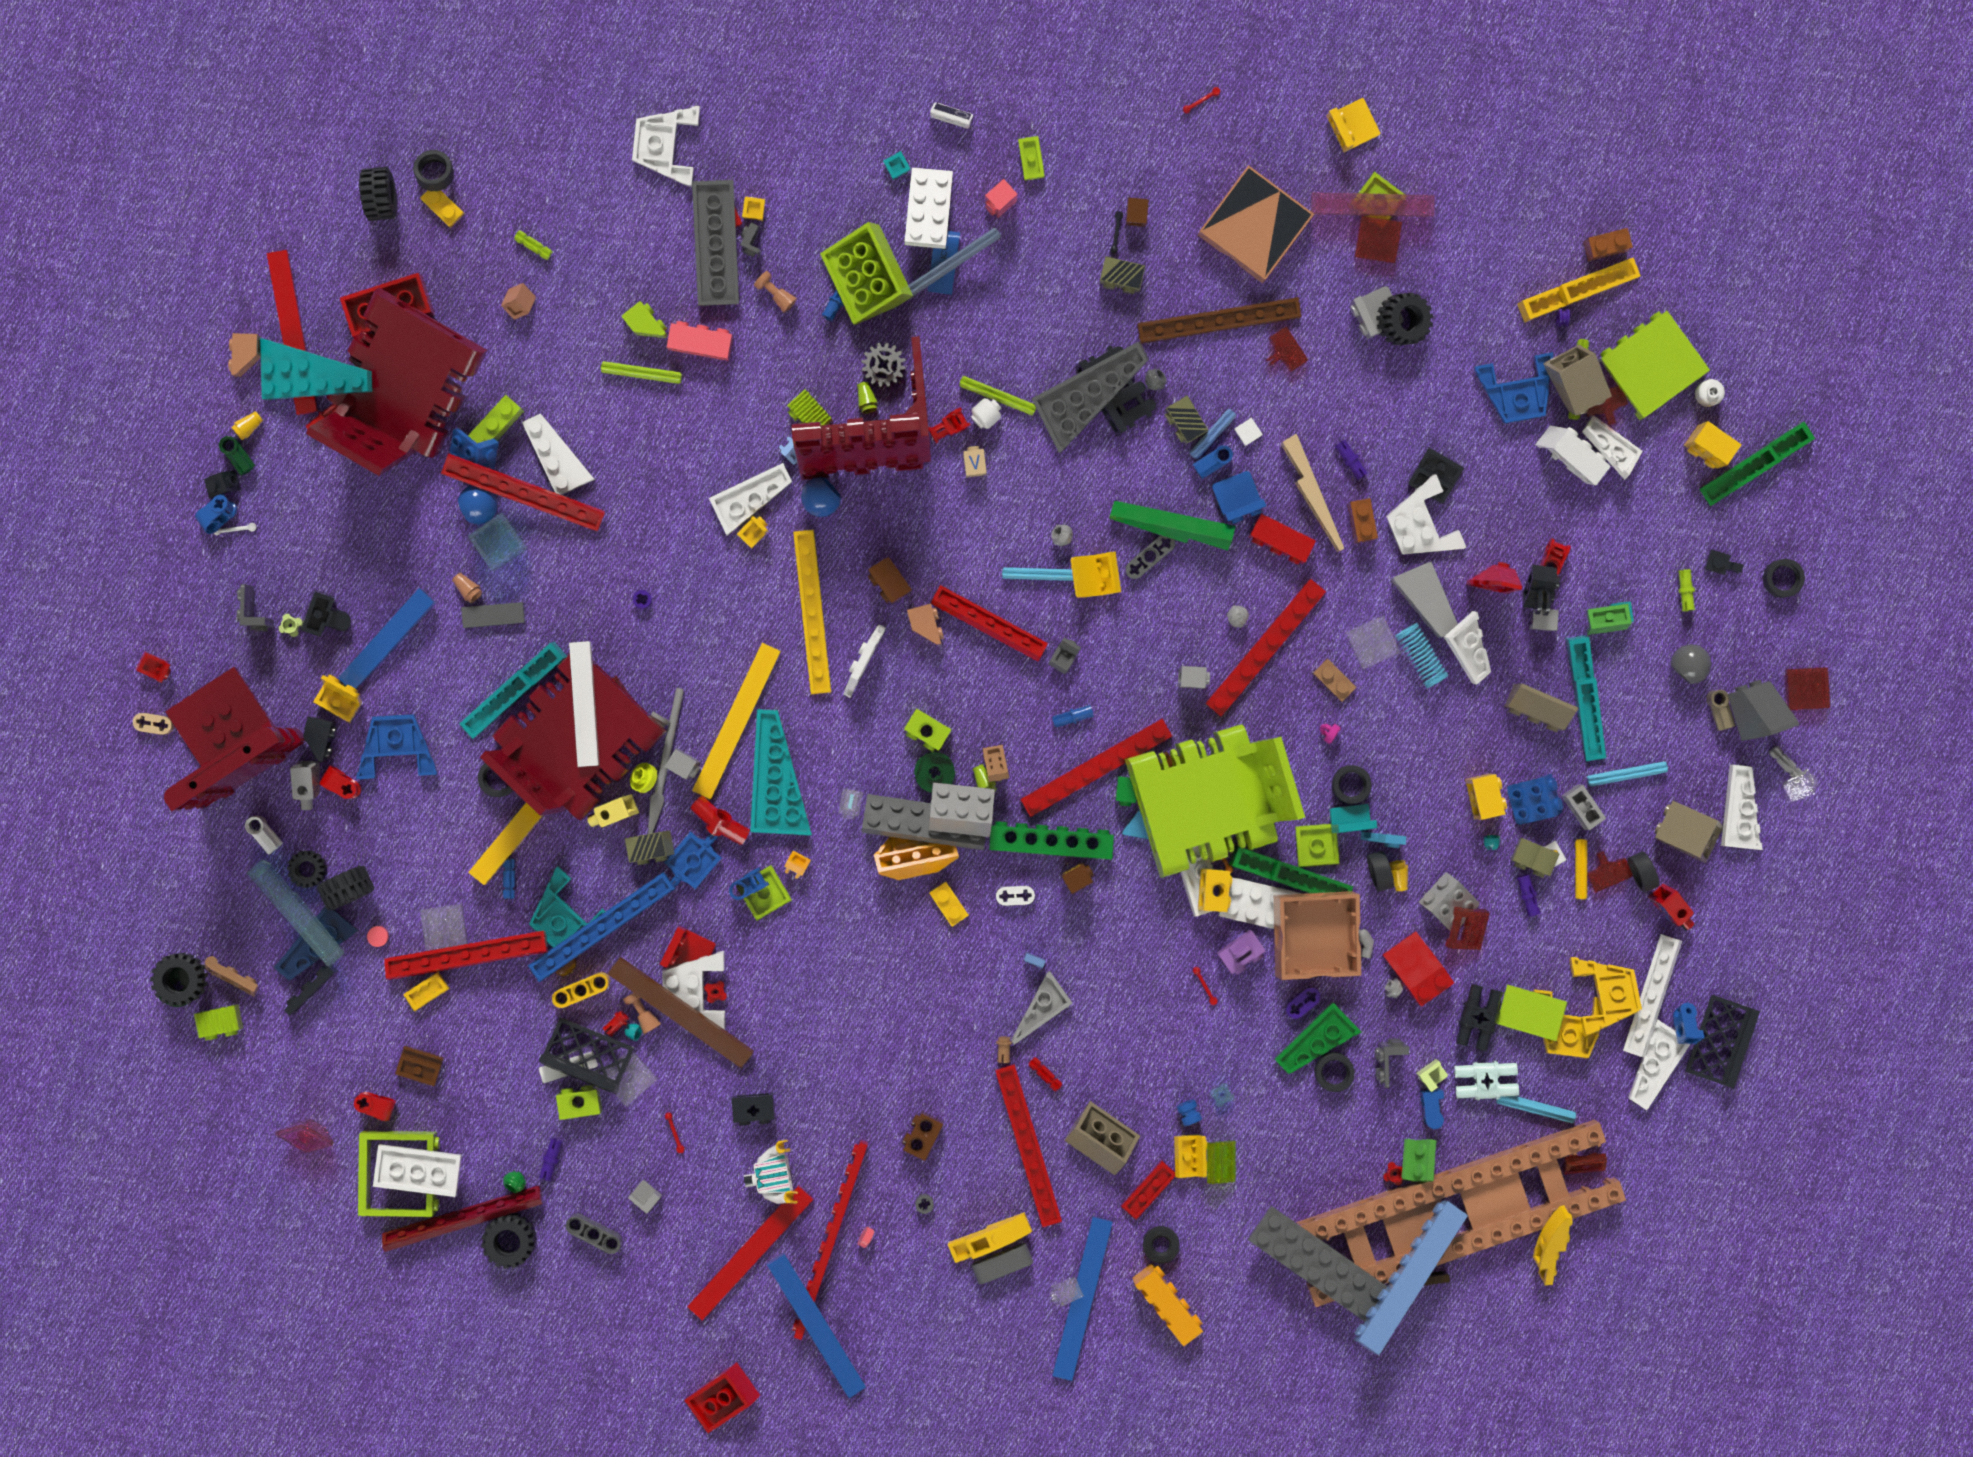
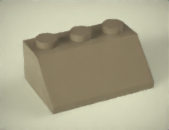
M1522 683L1513 685L1504 706L1509 708V713L1519 717L1520 714L1528 717V721L1537 725L1539 722L1547 725L1546 729L1556 733L1558 730L1564 731L1578 710L1576 706Z
M1090 1101L1071 1127L1064 1141L1113 1175H1116L1126 1164L1140 1135Z

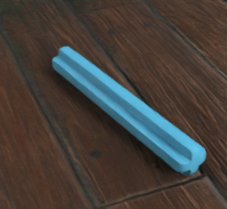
M1004 567L1002 570V577L1004 579L1073 581L1072 569Z
M1658 762L1587 776V783L1589 786H1596L1668 772V766L1666 762Z
M1501 1096L1500 1099L1496 1100V1103L1568 1123H1574L1576 1119L1574 1111L1518 1096Z

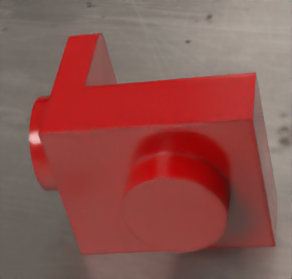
M144 651L135 669L142 674L156 679L160 683H162L163 679L166 680L171 672L170 664L167 661Z

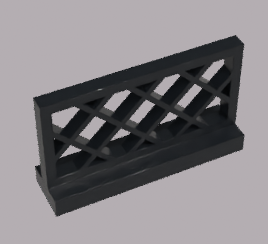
M1711 994L1699 1030H1703L1706 1034L1701 1041L1708 1038L1713 1049L1702 1054L1698 1047L1700 1042L1694 1044L1685 1072L1734 1089L1760 1011ZM1714 1000L1722 1002L1726 1011L1715 1015L1712 1010ZM1726 1004L1731 1005V1006H1734V1007L1728 1009V1007H1727ZM1736 1008L1746 1010L1743 1019L1735 1022L1730 1011ZM1728 1013L1733 1024L1722 1028L1717 1017ZM1715 1019L1720 1030L1708 1034L1705 1028L1706 1023ZM1734 1026L1738 1033L1737 1037L1728 1041L1724 1030ZM1721 1032L1726 1043L1715 1048L1710 1037ZM1728 1045L1731 1055L1722 1061L1717 1050ZM1698 1050L1700 1055L1695 1057L1696 1052ZM1715 1052L1719 1062L1708 1067L1703 1056ZM1702 1058L1706 1069L1699 1072L1692 1070L1693 1061ZM1721 1065L1724 1070L1722 1080L1715 1078L1710 1069ZM1708 1071L1710 1076L1703 1073Z
M560 1017L544 1054H541L538 1062L617 1095L620 1088L619 1084L635 1048ZM566 1024L571 1027L573 1034L562 1038L559 1031L562 1025ZM588 1033L591 1041L580 1046L577 1035ZM574 1037L578 1047L567 1051L563 1041ZM602 1040L607 1041L610 1049L599 1053L595 1043ZM561 1043L564 1053L557 1056L551 1054L550 1051L553 1045ZM593 1044L596 1055L585 1059L582 1049ZM620 1048L627 1049L626 1057L618 1061L614 1051ZM579 1050L583 1060L572 1063L569 1054ZM611 1052L615 1062L604 1066L601 1056ZM598 1058L601 1068L595 1071L590 1070L587 1062ZM617 1066L619 1073L616 1080L608 1077L606 1069Z

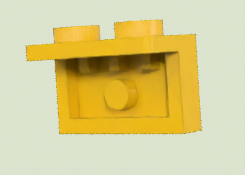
M1197 1134L1174 1136L1175 1177H1207L1208 1163L1206 1160V1150L1208 1145L1205 1136Z

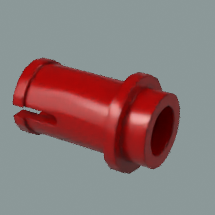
M623 1011L616 1012L615 1017L603 1027V1030H607L608 1032L606 1033L612 1037L623 1025L628 1024L629 1017Z

